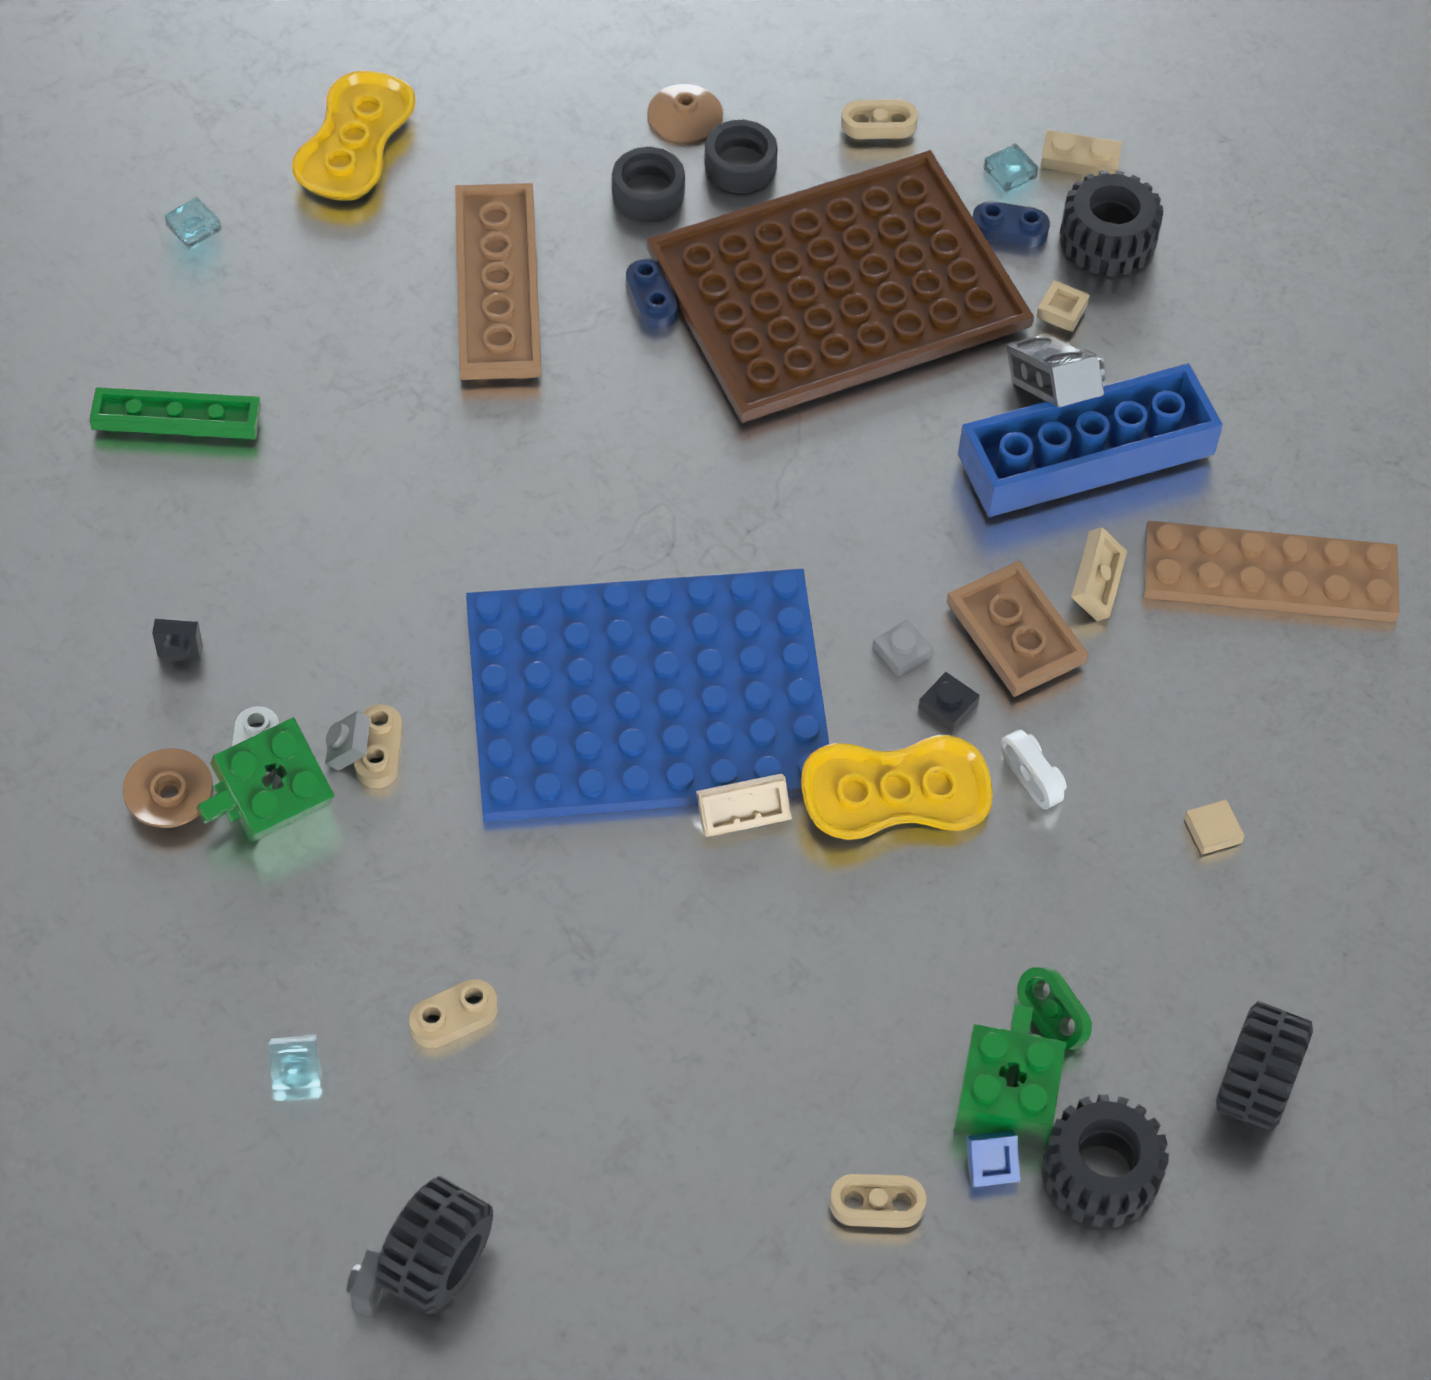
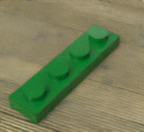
M96 387L89 421L92 430L256 439L261 402L259 396Z

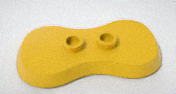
M354 71L336 80L327 93L326 116L321 128L294 155L292 173L296 181L312 193L334 200H355L365 195L381 176L383 149L387 139L403 125L414 111L416 97L411 86L397 77L375 71Z
M949 735L932 736L904 749L893 751H877L847 743L829 744L810 754L804 763L801 777L803 799L812 821L824 833L848 840L868 837L884 828L902 823H919L950 831L969 829L986 818L990 812L993 798L990 773L981 753L968 741Z

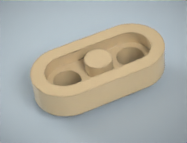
M855 100L846 104L843 108L841 127L848 136L856 139L905 138L912 135L916 130L918 111L913 104L905 100Z
M379 704L373 705L362 712V714L371 718L366 756L354 762L357 779L369 788H383L390 785L397 778L400 766L403 737L402 718L393 707ZM378 721L387 722L382 726H376L373 724ZM372 758L383 759L380 763L376 764L369 762Z
M472 979L420 1001L413 1007L409 1015L412 1038L423 1047L439 1048L489 1025L495 1019L498 1012L496 991L489 983L483 980ZM471 996H478L482 999L477 1004H470L466 1001ZM429 1015H436L440 1017L439 1021H437L436 1023H427L424 1021V1019Z
M848 1174L842 1176L834 1183L830 1195V1209L834 1217L845 1225L905 1228L916 1224L922 1218L927 1198L923 1186L909 1176ZM851 1198L857 1199L861 1202L862 1206L852 1209L845 1204V1201ZM903 1200L909 1205V1208L903 1211L898 1210L893 1206V1202Z

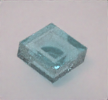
M1014 143L986 157L983 169L1007 193L1037 178L1039 167Z
M198 197L191 199L164 215L166 226L189 249L221 231L220 219Z
M316 1035L269 1039L268 1048L273 1090L320 1085Z

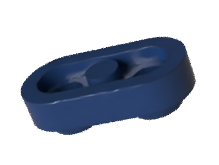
M986 201L977 205L973 211L972 217L987 241L1036 247L1043 244L1048 237L1050 220L1046 213L1040 209Z
M641 259L630 264L626 270V289L639 321L644 326L656 330L671 326L677 318V300L658 263L650 259Z

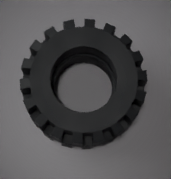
M1108 170L1099 171L1097 176L1092 173L1084 176V181L1078 180L1075 182L1072 190H1069L1066 196L1060 228V243L1062 247H1066L1065 254L1069 259L1076 258L1075 264L1079 267H1089L1090 272L1098 274L1099 271L1106 272V276H1115L1116 272L1126 275L1131 273L1132 268L1139 270L1144 267L1145 261H1150L1154 250H1156L1164 213L1163 206L1160 205L1161 198L1158 193H1152L1153 187L1149 183L1142 184L1139 182V177L1135 175L1128 177L1121 171H1116V174H1109Z
M1257 1001L1248 1011L1216 1098L1217 1111L1267 1131H1273L1280 1123L1313 1034L1312 1021Z
M1098 1095L1096 1102L1092 1103L1089 1097H1085L1078 1101L1077 1108H1074L1072 1105L1068 1106L1063 1111L1061 1119L1057 1118L1053 1125L1043 1158L1045 1160L1042 1168L1043 1178H1048L1046 1189L1050 1196L1058 1195L1056 1205L1063 1212L1068 1208L1073 1210L1072 1219L1080 1223L1086 1217L1092 1219L1091 1226L1102 1228L1104 1221H1110L1113 1228L1122 1226L1125 1217L1131 1222L1140 1218L1143 1209L1147 1211L1151 1207L1164 1179L1169 1162V1153L1165 1152L1168 1145L1166 1135H1157L1161 1125L1156 1118L1147 1120L1145 1118L1147 1110L1139 1104L1135 1109L1127 1106L1129 1101L1127 1098L1119 1096L1117 1102L1109 1101V1095ZM1092 1146L1111 1148L1125 1158L1130 1167V1172L1115 1177L1098 1174L1084 1163L1080 1152Z
M441 1176L433 1178L412 1196L391 1227L378 1258L376 1270L377 1284L427 1314L437 1312L458 1293L480 1259L491 1232L493 1207Z

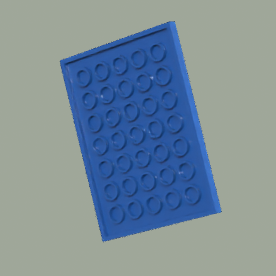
M804 568L466 593L483 822L698 806L696 791L777 774L785 776L788 798L803 797L801 777L805 761L814 751L830 744Z

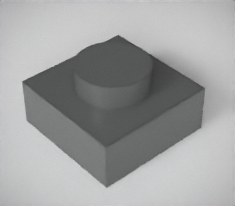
M367 1250L362 1264H355L348 1278L346 1291L350 1293L356 1313L374 1317L384 1288L376 1282V1270L380 1253Z

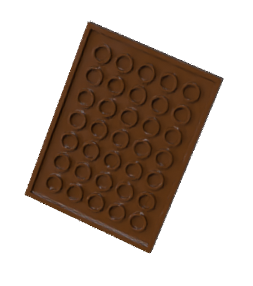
M931 150L647 238V250L652 260L658 263L676 297L677 305L741 423L1033 326L1034 315Z

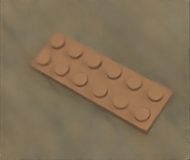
M533 183L455 185L460 380L541 377Z
M1148 520L1145 529L1144 598L1396 623L1400 613L1398 544Z

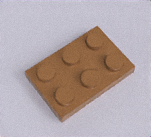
M1020 560L955 589L947 595L946 603L1014 697L1087 662L1088 652Z

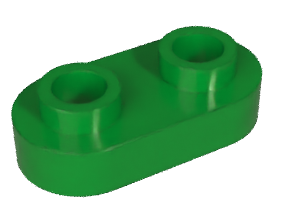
M1033 967L1026 970L1018 981V999L1022 1006L1033 1008L1032 1020L1044 1038L1066 1042L1065 1050L1081 1048L1090 1038L1092 1022L1079 999L1062 975L1055 969ZM1046 983L1050 989L1047 998L1043 994V987ZM1071 1019L1074 1021L1075 1025L1074 1032L1072 1034L1068 1029V1024Z

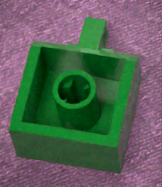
M292 717L213 755L210 765L219 780V783L213 785L216 795L199 803L196 809L204 824L224 815H227L231 823L239 819L250 842H253L330 805L335 795L295 717ZM266 772H272V776L277 774L281 778L278 789H272V783L269 787L263 784L262 781L267 774Z
M1015 1005L1010 1029L1001 1027L998 1029L978 1024L973 1025L954 1132L979 1135L1013 1130L1018 1137L1019 1145L1046 1150L1054 1123L1066 1042L1043 1038L1040 1035L1030 1033L1033 1008Z

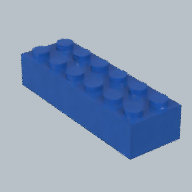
M1190 364L1179 365L1103 386V396L1066 406L1056 407L1049 402H1043L962 424L958 456L988 517L1215 455L1223 424Z

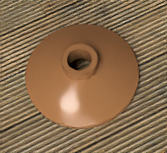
M675 85L661 90L652 98L648 106L647 116L651 128L660 137L674 143L693 144L706 140L709 133L717 125L722 124L723 108L718 98L702 87Z
M175 748L156 750L141 757L131 766L123 783V797L130 813L142 823L159 828L177 827L192 821L199 816L196 809L197 805L211 798L213 793L212 775L205 762L189 751ZM170 792L177 794L171 798H163L165 794Z

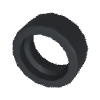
M740 119L729 120L719 124L709 133L705 142L704 165L705 172L713 184L723 190L734 193H750L764 188L773 179L777 169L778 147L776 138L768 128L758 122ZM732 147H746L757 151L763 158L752 165L738 166L724 161L719 157V154Z
M651 146L639 147L623 153L615 162L611 173V192L614 204L622 213L637 220H661L674 214L682 205L685 195L683 164L674 154L662 148ZM653 174L668 180L671 185L661 192L646 194L629 188L626 182L637 175Z

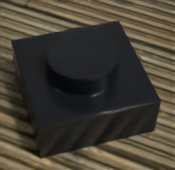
M155 618L152 635L158 657H166L176 661L201 659L203 642L198 621Z
M945 671L919 699L918 708L953 732L978 705L980 695Z

